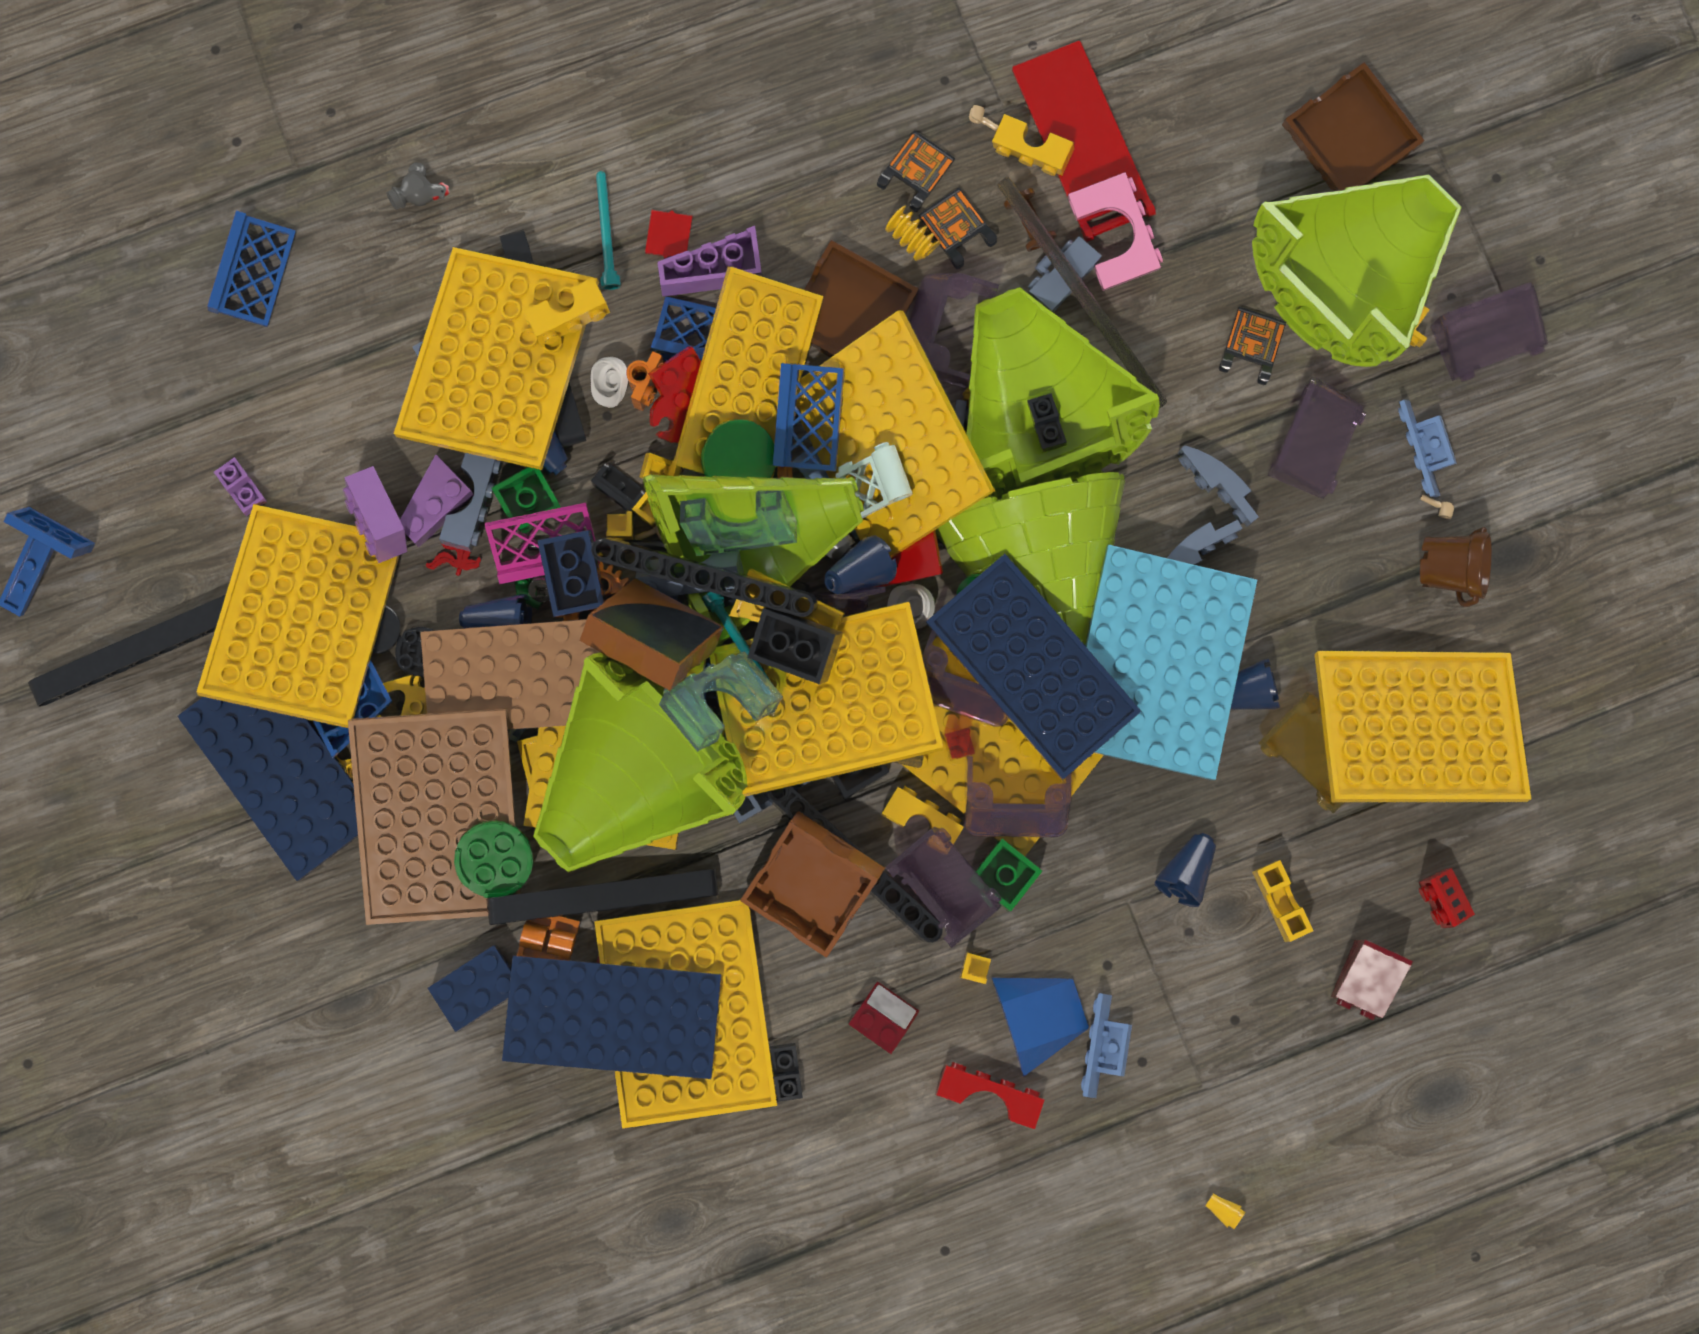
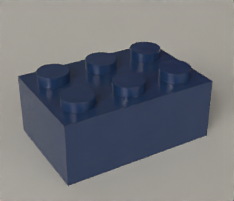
M591 530L538 540L554 617L595 609L606 602L598 560L593 557L591 547L594 543Z
M493 945L428 987V990L454 1031L459 1032L508 1000L511 967L498 946Z

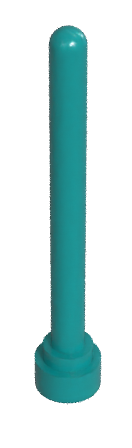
M599 171L596 174L604 260V272H602V277H600V284L603 290H615L621 287V281L617 271L614 270L606 174L603 171Z
M712 592L705 594L702 600L706 608L716 613L768 695L774 694L775 687L760 663L747 658L750 647L725 610L723 595Z

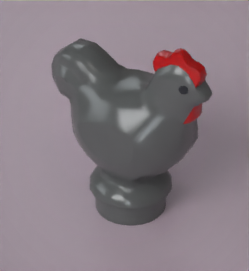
M416 162L410 165L409 173L404 176L401 187H392L391 190L386 192L390 203L395 210L405 208L406 203L424 206L432 200L444 199L449 194V186L443 182L431 184L426 179L425 166L422 163Z

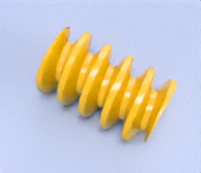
M903 206L890 218L885 230L887 232L894 231L893 239L901 238L899 245L901 247L908 245L906 252L908 254L915 252L913 259L918 261L930 255L939 246L941 241L938 240L932 243L934 233L925 236L924 233L927 226L919 229L917 226L920 219L911 221L913 212L904 214L906 206Z

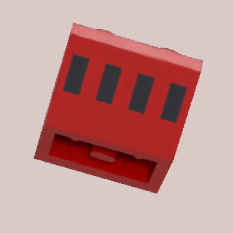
M1446 868L1419 881L1421 886L1419 888L1420 895L1425 902H1429L1433 910L1430 914L1437 926L1440 925L1441 928L1455 927L1475 915L1452 868Z

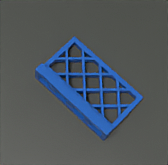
M236 211L208 302V311L216 314L222 313L268 327L296 231L246 216V213ZM249 225L260 226L265 235L252 241L247 233ZM265 228L270 229V230H273V231H271V232L268 233ZM279 232L289 235L287 244L276 248L270 238ZM245 238H247V240H248V242H249V243L246 244V245H244ZM268 239L274 251L261 257L254 245ZM252 247L258 259L245 265L240 257L241 252ZM284 250L283 257H281L279 252ZM276 254L281 262L280 267L269 272L263 260ZM238 262H240L242 267L236 269ZM260 262L266 275L253 280L247 268ZM245 271L250 283L238 289L233 281L234 275ZM275 274H277L276 281H274L272 277ZM269 278L274 286L273 291L262 296L256 284ZM232 285L235 291L229 293ZM253 286L259 299L246 304L240 292ZM237 294L243 307L235 311L225 308L227 299ZM270 298L269 304L267 305L265 300ZM262 302L267 310L264 320L253 317L249 308ZM246 310L248 315L240 312Z
M665 296L655 338L651 345V353L652 351L662 355L663 360L667 361L690 346L684 338L696 332L702 343L691 347L694 348L700 361H702L705 350L703 347L706 346L707 340L700 332V329L712 324L714 316L711 317V315L715 314L716 308ZM669 305L680 307L684 314L672 320L667 313ZM696 312H702L708 320L696 325L691 315ZM687 318L693 328L681 334L675 324ZM669 327H672L678 336L671 341L660 339L662 331Z
M781 363L773 466L836 471L845 368ZM799 370H807L815 378L805 388L798 381ZM814 371H819L822 373L819 376H817ZM828 372L838 373L837 384L830 390L820 380ZM818 382L826 394L815 402L807 391ZM835 390H836V398H835V396L832 394ZM805 394L813 405L802 414L796 407V402L799 397ZM830 396L835 403V410L827 416L819 404ZM814 408L824 417L815 427L805 418ZM797 413L799 417L795 420V414ZM832 416H834V423L830 420ZM802 419L811 431L800 439L795 434L794 427ZM825 422H828L833 428V435L827 441H824L816 431ZM814 433L822 445L811 453L803 442ZM793 439H795V440L797 441V443L794 444V445H793ZM831 441H832V448H830V447L828 446V444H829ZM800 445L808 454V457L801 463L792 462V452ZM824 447L831 454L830 465H822L814 457ZM810 459H812L815 464H811V463H807V462H808Z

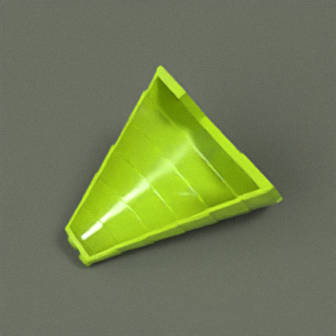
M1429 174L1376 182L1370 185L1346 187L1345 190L1290 197L1288 200L1265 201L1261 204L1253 225L1257 228V237L1252 240V248L1259 279L1264 290L1271 291L1276 299L1277 304L1274 308L1303 341L1314 349L1324 348L1331 352L1332 359L1353 366L1372 367L1387 360L1389 362L1393 361L1410 346L1414 329L1419 323L1432 282L1437 276L1442 257L1446 252L1451 234L1461 212V206Z
M1020 287L1008 290L1004 294L991 299H985L981 303L976 304L966 435L995 492L987 497L1002 499V495L1012 490L1070 477L1072 482H1076L1077 478L1084 475L1103 473L1102 469L1110 463L1119 465L1142 444L1152 430L1151 419L1156 418L1159 413L1160 405L1157 394L1139 383L1135 376L1092 346L1088 339L1068 326L1064 320L1048 310ZM1052 393L1067 445L1042 453L1027 400Z
M1118 472L1088 474L1077 478L1076 482H1072L1070 477L1012 490L1002 495V499H997L996 497L984 498L935 530L936 537L946 547L948 554L967 577L972 573L982 574L1002 555L1006 554L1080 641L1086 645L1107 545H1115L1114 538L1121 509L1120 503L1125 486L1124 474L1120 475Z
M651 474L643 477L644 488L649 497L648 502L664 547L669 554L703 562L714 552L739 550L744 570L743 574L747 575L748 571L752 568L789 587L863 522L861 512L864 511L860 498L855 495L858 487L853 477L814 479L781 477L778 479ZM681 563L675 565L676 567H684ZM708 592L684 594L691 609L723 626L715 612H708L702 600L703 596ZM734 605L725 607L729 615ZM730 616L739 631L750 621L747 618ZM725 627L716 647L721 646L730 637Z
M601 652L592 654L584 660L579 686L575 689L562 743L557 750L552 775L549 777L533 837L543 849L549 852L560 867L570 872L599 860L622 854L627 850L651 844L654 840L707 824L711 820L733 815L743 804L745 796L742 793L747 787V775L741 755L735 743L726 741L722 733L725 728L718 718L682 683L669 691L640 675L629 666Z

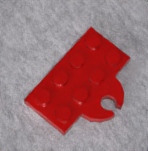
M688 346L648 373L660 394L653 402L650 410V426H658L660 420L667 417L670 422L669 428L666 431H659L656 436L671 443H679L701 365L698 355L691 346Z

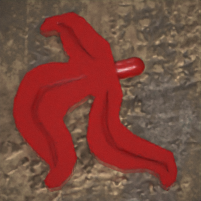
M442 544L445 549L456 550L457 559L447 552H441L435 556L433 562L426 563V567L431 570L436 569L442 564L449 563L452 567L457 568L456 575L460 576L462 570L468 571L479 568L481 559L478 557L476 561L468 560L471 552Z

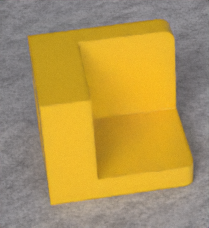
M645 492L632 510L654 528L656 523L648 502L649 497Z
M627 511V514H607L606 537L618 540H633L632 511Z
M968 952L965 953L959 978L986 984L991 959Z

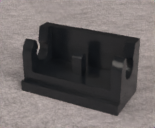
M607 462L591 480L595 488L624 510L632 511L633 514L632 508L646 492V490L615 468L611 463Z

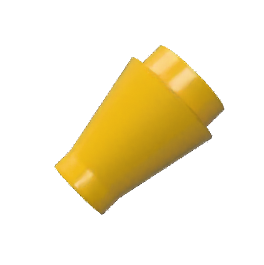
M1214 1193L1205 1206L1227 1228L1230 1226L1235 1229L1246 1213L1240 1209L1242 1206L1223 1199Z

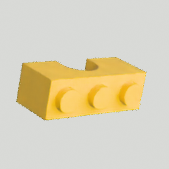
M1004 114L992 140L996 152L1005 157L1015 156L1019 158L1018 161L1030 167L1033 164L1042 167L1041 170L1051 176L1056 174L1062 176L1074 151V143L1050 133L1047 141L1042 146L1031 147L1025 142V137L1029 130L1027 123Z
M593 277L570 288L574 296V304L566 312L560 313L552 310L547 300L524 311L541 346L553 344L559 340V337L567 333H575L584 325L592 321H600L606 314L610 313Z
M906 786L903 789L897 787L881 815L902 828L912 816L920 815L925 817L931 826L930 833L925 842L948 854L964 828L960 825L962 820L951 813L945 816L938 811V805L927 799L925 802L917 799V793Z
M1281 860L1253 871L1252 873L1284 941L1291 942L1313 932L1303 907L1297 904L1291 892V882Z

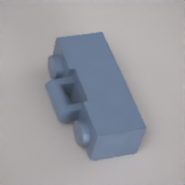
M1080 236L1074 242L1070 239L1061 249V252H1063L1062 256L1054 249H1051L1035 267L1043 277L1039 278L1037 276L1028 286L1030 289L1028 294L1053 313L1092 271L1102 257ZM1054 260L1059 264L1051 272L1047 270Z

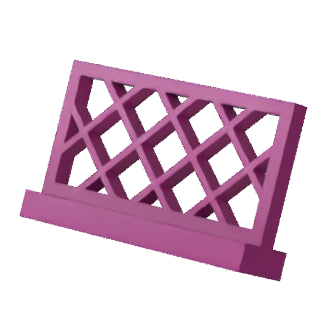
M582 503L485 523L497 568L499 584L545 575L540 551L535 556H529L523 552L529 543L539 548L538 541L533 539L539 529L550 535L549 538L562 536L558 532L564 524L576 530L574 533L586 531L583 529L586 525L587 530L592 531L595 542L587 504ZM583 512L584 519L579 526L567 520L571 514ZM554 518L560 521V523L553 531L542 525L546 519ZM529 523L535 528L527 536L517 530L521 524ZM503 528L509 531V534L502 541L494 536V529ZM513 535L525 540L519 550L507 544ZM504 548L516 554L512 560L501 562L499 555Z

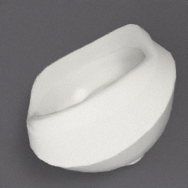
M616 357L599 359L591 370L592 396L598 404L608 408L615 407L622 401L628 385L627 367L622 360Z
M918 584L895 587L890 593L887 607L909 602L915 628L919 629L926 626V621L933 616L935 610L934 598L930 591Z

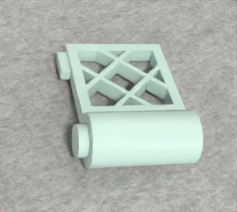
M889 442L875 446V451L871 453V456L854 465L851 461L838 467L839 473L835 474L836 478H846L845 476L849 474L856 477L855 482L858 491L855 492V495L865 501L864 511L861 512L862 518L913 494L895 445H889ZM868 464L871 465L873 470L871 479L864 476L866 465ZM862 481L869 484L867 496L859 492ZM875 488L880 490L883 501L879 503L873 500Z

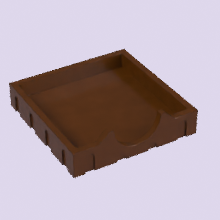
M1365 62L1350 73L1342 76L1325 93L1314 100L1310 99L1282 123L1284 129L1291 134V138L1300 150L1304 151L1307 159L1316 171L1320 172L1323 180L1333 191L1345 190L1346 187L1368 185L1371 180H1375L1385 173L1392 165H1396L1425 141Z
M831 240L816 263L813 274L804 289L805 291L823 296L810 347H815L819 352L831 358L898 310L904 311L906 315L912 301L918 295L919 288Z

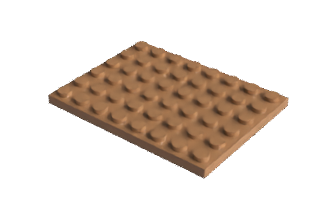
M506 709L349 719L348 728L366 925L488 916L486 902L488 898H483V896L472 892L461 883L455 870L454 855L461 837L471 827L479 823L502 821L516 827ZM521 888L512 895L521 894Z

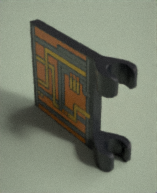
M914 130L888 167L879 176L877 186L883 190L886 189L895 176L918 192L911 200L909 207L914 212H918L955 161V158Z
M957 188L918 215L923 224L927 226L928 231L934 233V239L941 241L939 246L955 269H960L964 266V258L956 249L979 233L988 247H992L997 243L996 234L987 226L960 188Z
M1238 307L1219 371L1228 373L1234 357L1262 366L1257 383L1266 385L1272 373L1286 322Z

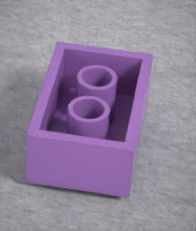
M372 466L344 477L346 487L343 488L346 498L345 504L350 515L354 513L356 518L355 525L359 534H364L365 545L369 555H375L378 563L406 553L407 546L404 528L374 467Z

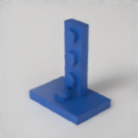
M31 507L8 512L3 521L28 535V539L0 598V606L19 617L25 614L54 550L72 559L90 553L95 545L91 540Z

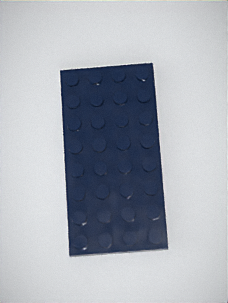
M1006 554L1002 555L926 621L929 627L1062 780L1142 712Z
M202 697L177 716L296 881L302 880L358 837L353 780L345 772L344 767L336 756L332 759L320 734L308 719Z
M513 956L502 1061L711 1079L721 974Z

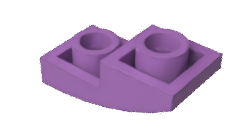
M235 457L214 471L217 478L246 517L251 514L253 504L262 506L267 502Z

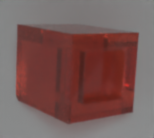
M969 727L944 734L943 738L950 761L975 754Z

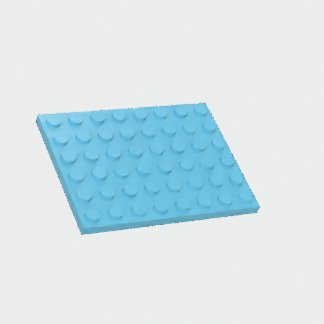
M1107 545L1085 646L1142 712L1094 753L1209 780H1216L1257 584L1256 579Z

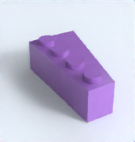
M755 226L747 228L742 233L736 235L733 233L725 236V239L711 244L709 242L701 245V248L691 252L685 251L658 261L662 297L722 289L727 267H734L762 276Z

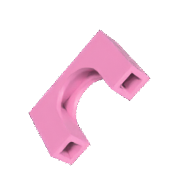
M1126 172L1070 193L1067 197L1076 221L1101 211L1113 210L1123 214L1132 225L1134 237L1130 249L1123 255L1097 264L1094 267L1102 291L1155 272L1161 268L1159 263L1163 262L1159 249H1154L1151 239H1154L1152 229L1149 224L1145 226L1142 216L1145 215L1141 201L1136 202L1133 192H1136L1132 177L1127 178Z

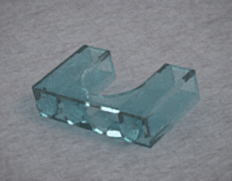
M783 490L757 491L756 514L758 518L744 523L727 522L718 518L712 512L706 498L680 501V525L697 556L797 543V520Z
M745 651L737 655L731 654L723 662L717 665L711 664L697 675L695 673L689 675L671 691L666 688L663 691L664 695L659 706L697 752L717 742L725 727L706 704L703 696L704 693L708 691H722L732 695L742 704L755 721L775 712L783 698L753 660L747 658L748 655Z

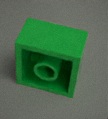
M528 467L491 488L508 518L561 508L539 469ZM523 523L517 530L525 534L535 527L529 523Z
M1001 839L969 878V881L1006 911L1011 912L1042 873V870L1004 839Z

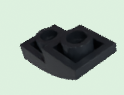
M1052 393L1027 400L1042 453L1066 446L1067 441L1059 421V414Z
M796 1044L770 1046L777 1102L803 1098Z

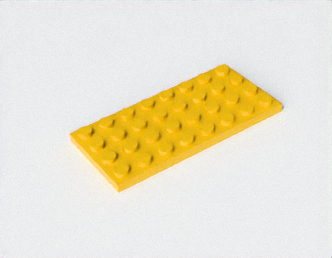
M727 267L673 465L704 474L701 465V451L707 438L719 424L734 419L748 420L760 425L768 432L775 445L781 363L805 365L823 296L734 267ZM799 370V377H798V381H799V382H800V379H801V375H802L803 370Z

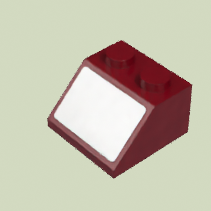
M877 981L848 1025L892 1054L918 1015L919 1010Z

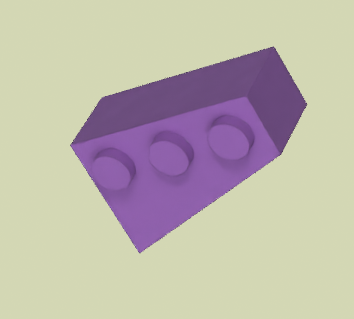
M437 455L434 456L400 519L405 534L418 548L444 525L446 515L458 512L474 496L472 491Z

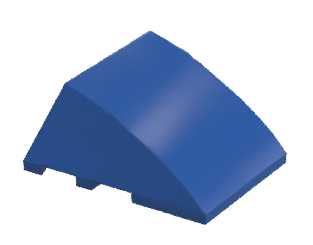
M371 660L354 719L377 717L392 703ZM313 721L332 759L350 743L349 728Z
M992 978L1023 1077L1089 1029L1073 979Z

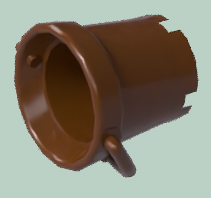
M1479 528L1469 536L1425 537L1422 551L1428 552H1424L1423 559H1420V582L1423 584L1422 587L1456 591L1457 601L1462 607L1473 606L1479 602V599H1484L1489 587L1492 558L1491 537L1487 532V528ZM1462 592L1468 593L1473 599L1465 601Z

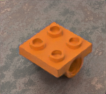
M653 351L647 362L641 360L634 361L628 366L626 371L630 388L633 391L631 395L633 406L641 411H644L646 405L650 407L656 394L653 392L655 385L648 373L664 363L662 355ZM639 376H645V377H646V378H645L644 380H642V381H637V380H636Z
M561 916L526 921L521 933L517 956L570 961L580 921Z

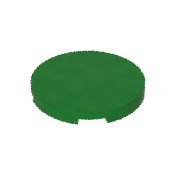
M734 419L723 422L712 430V433L705 442L704 448H702L701 465L705 477L771 478L775 470V466H773L774 442L763 427L752 421Z
M485 821L471 827L461 837L455 850L454 865L459 880L472 892L483 896V898L509 896L517 892L527 881L533 866V852L526 836L515 826L502 821Z

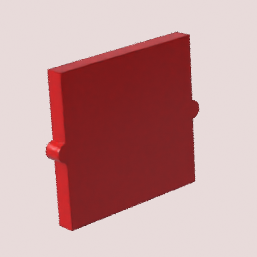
M651 210L645 254L663 256L666 259L687 251L693 217L676 214L673 210L670 212Z

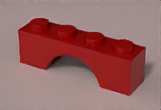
M952 1062L951 1067L948 1065L944 1066L935 1095L961 1104L969 1095L975 1092H992L997 1094L1005 1103L1009 1121L1032 1129L1036 1128L1045 1099L1039 1097L1040 1092L1025 1088V1091L1022 1092L1014 1089L1015 1083L1001 1079L999 1084L990 1080L991 1075L978 1070L973 1075L965 1072L966 1066Z

